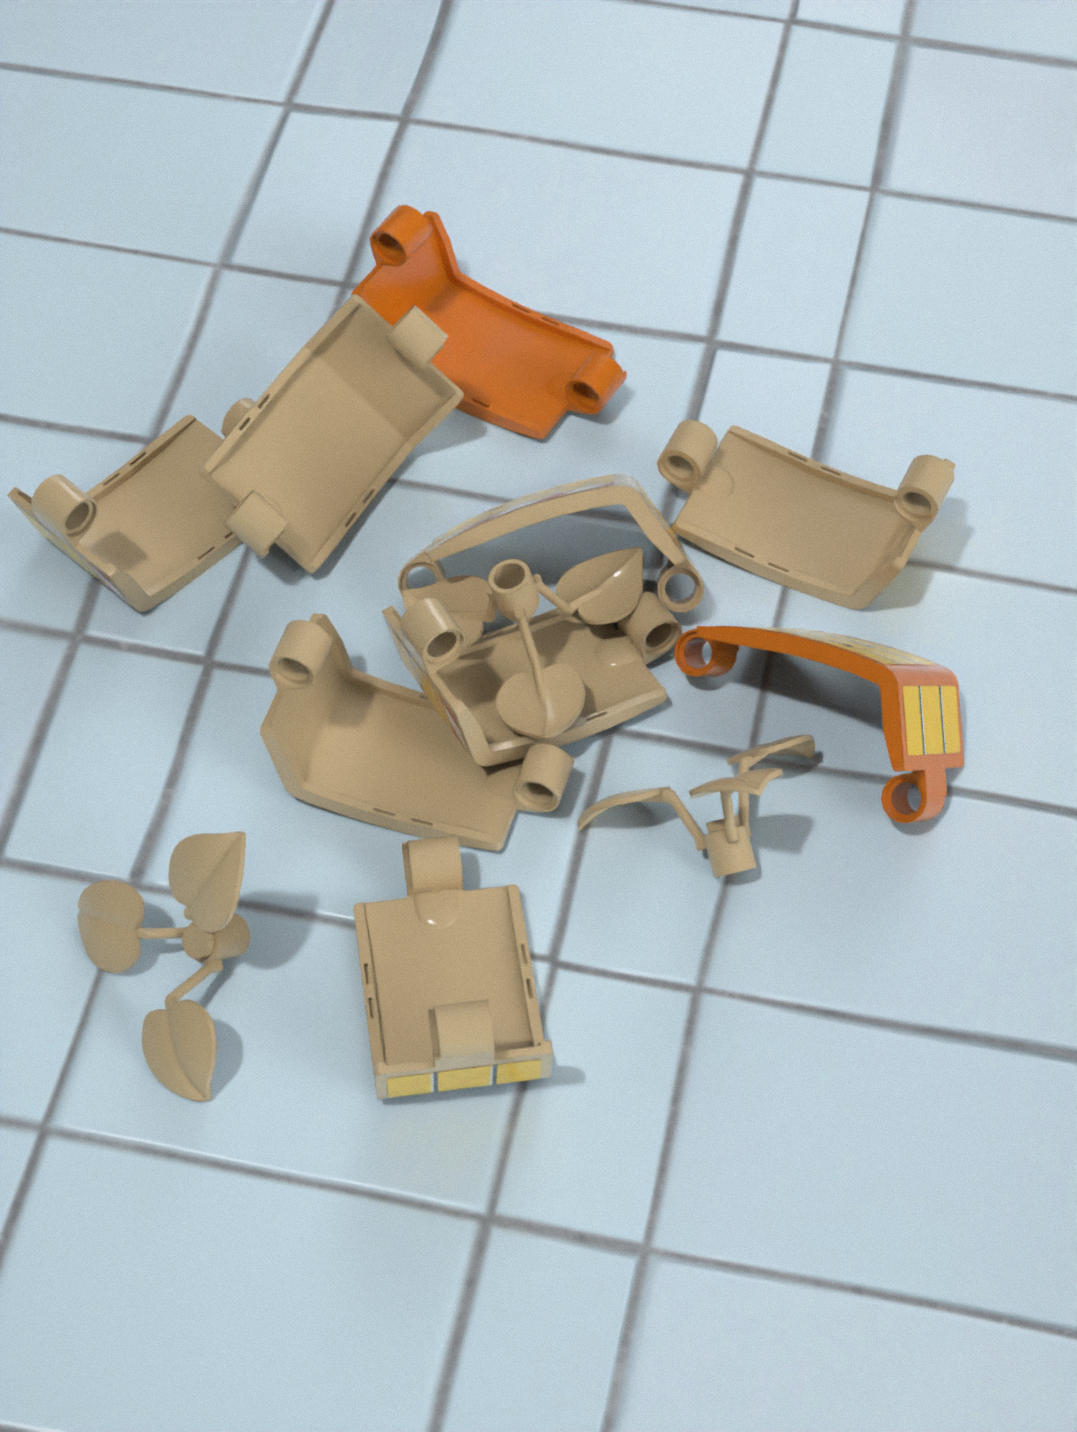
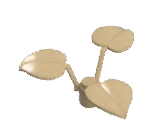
M641 547L613 551L581 562L565 572L556 585V593L543 584L539 574L532 576L529 566L525 562L518 559H508L492 568L488 576V582L477 576H455L425 587L405 589L402 591V598L405 610L424 598L438 599L466 635L465 647L473 645L481 638L484 629L483 622H493L496 619L497 609H499L504 617L517 621L532 672H520L509 677L497 692L496 708L502 722L511 730L536 739L552 738L568 729L578 718L585 701V687L579 672L568 663H556L542 669L527 620L534 615L539 605L540 598L538 592L565 614H572L578 610L581 619L588 624L603 625L616 622L628 616L640 601L643 591L644 554Z
M812 735L790 736L749 748L726 759L728 766L738 763V775L734 778L715 779L691 789L689 794L692 799L720 792L724 818L706 823L708 830L706 835L702 833L670 786L627 791L606 797L583 812L577 821L578 829L580 831L598 814L612 806L631 802H664L672 805L694 838L697 851L707 849L714 878L755 868L757 865L750 842L752 835L749 827V793L761 796L768 782L782 776L783 771L782 768L749 771V768L768 755L790 754L812 759L816 745L814 737ZM733 791L738 792V815L735 816L731 798Z
M246 833L195 834L184 838L174 848L169 862V886L173 897L179 903L186 906L184 917L192 920L188 927H140L145 911L143 898L134 887L120 880L110 879L95 882L83 890L78 901L79 913L77 920L83 946L91 961L105 972L121 973L132 968L140 955L139 938H182V945L186 954L196 961L205 964L166 996V1009L149 1012L144 1019L142 1027L143 1054L151 1072L173 1093L194 1101L202 1102L212 1099L211 1079L217 1055L216 1031L209 1013L200 1004L188 999L179 1000L211 973L222 971V960L242 956L249 947L250 932L248 925L239 914L234 913L239 899L244 872Z

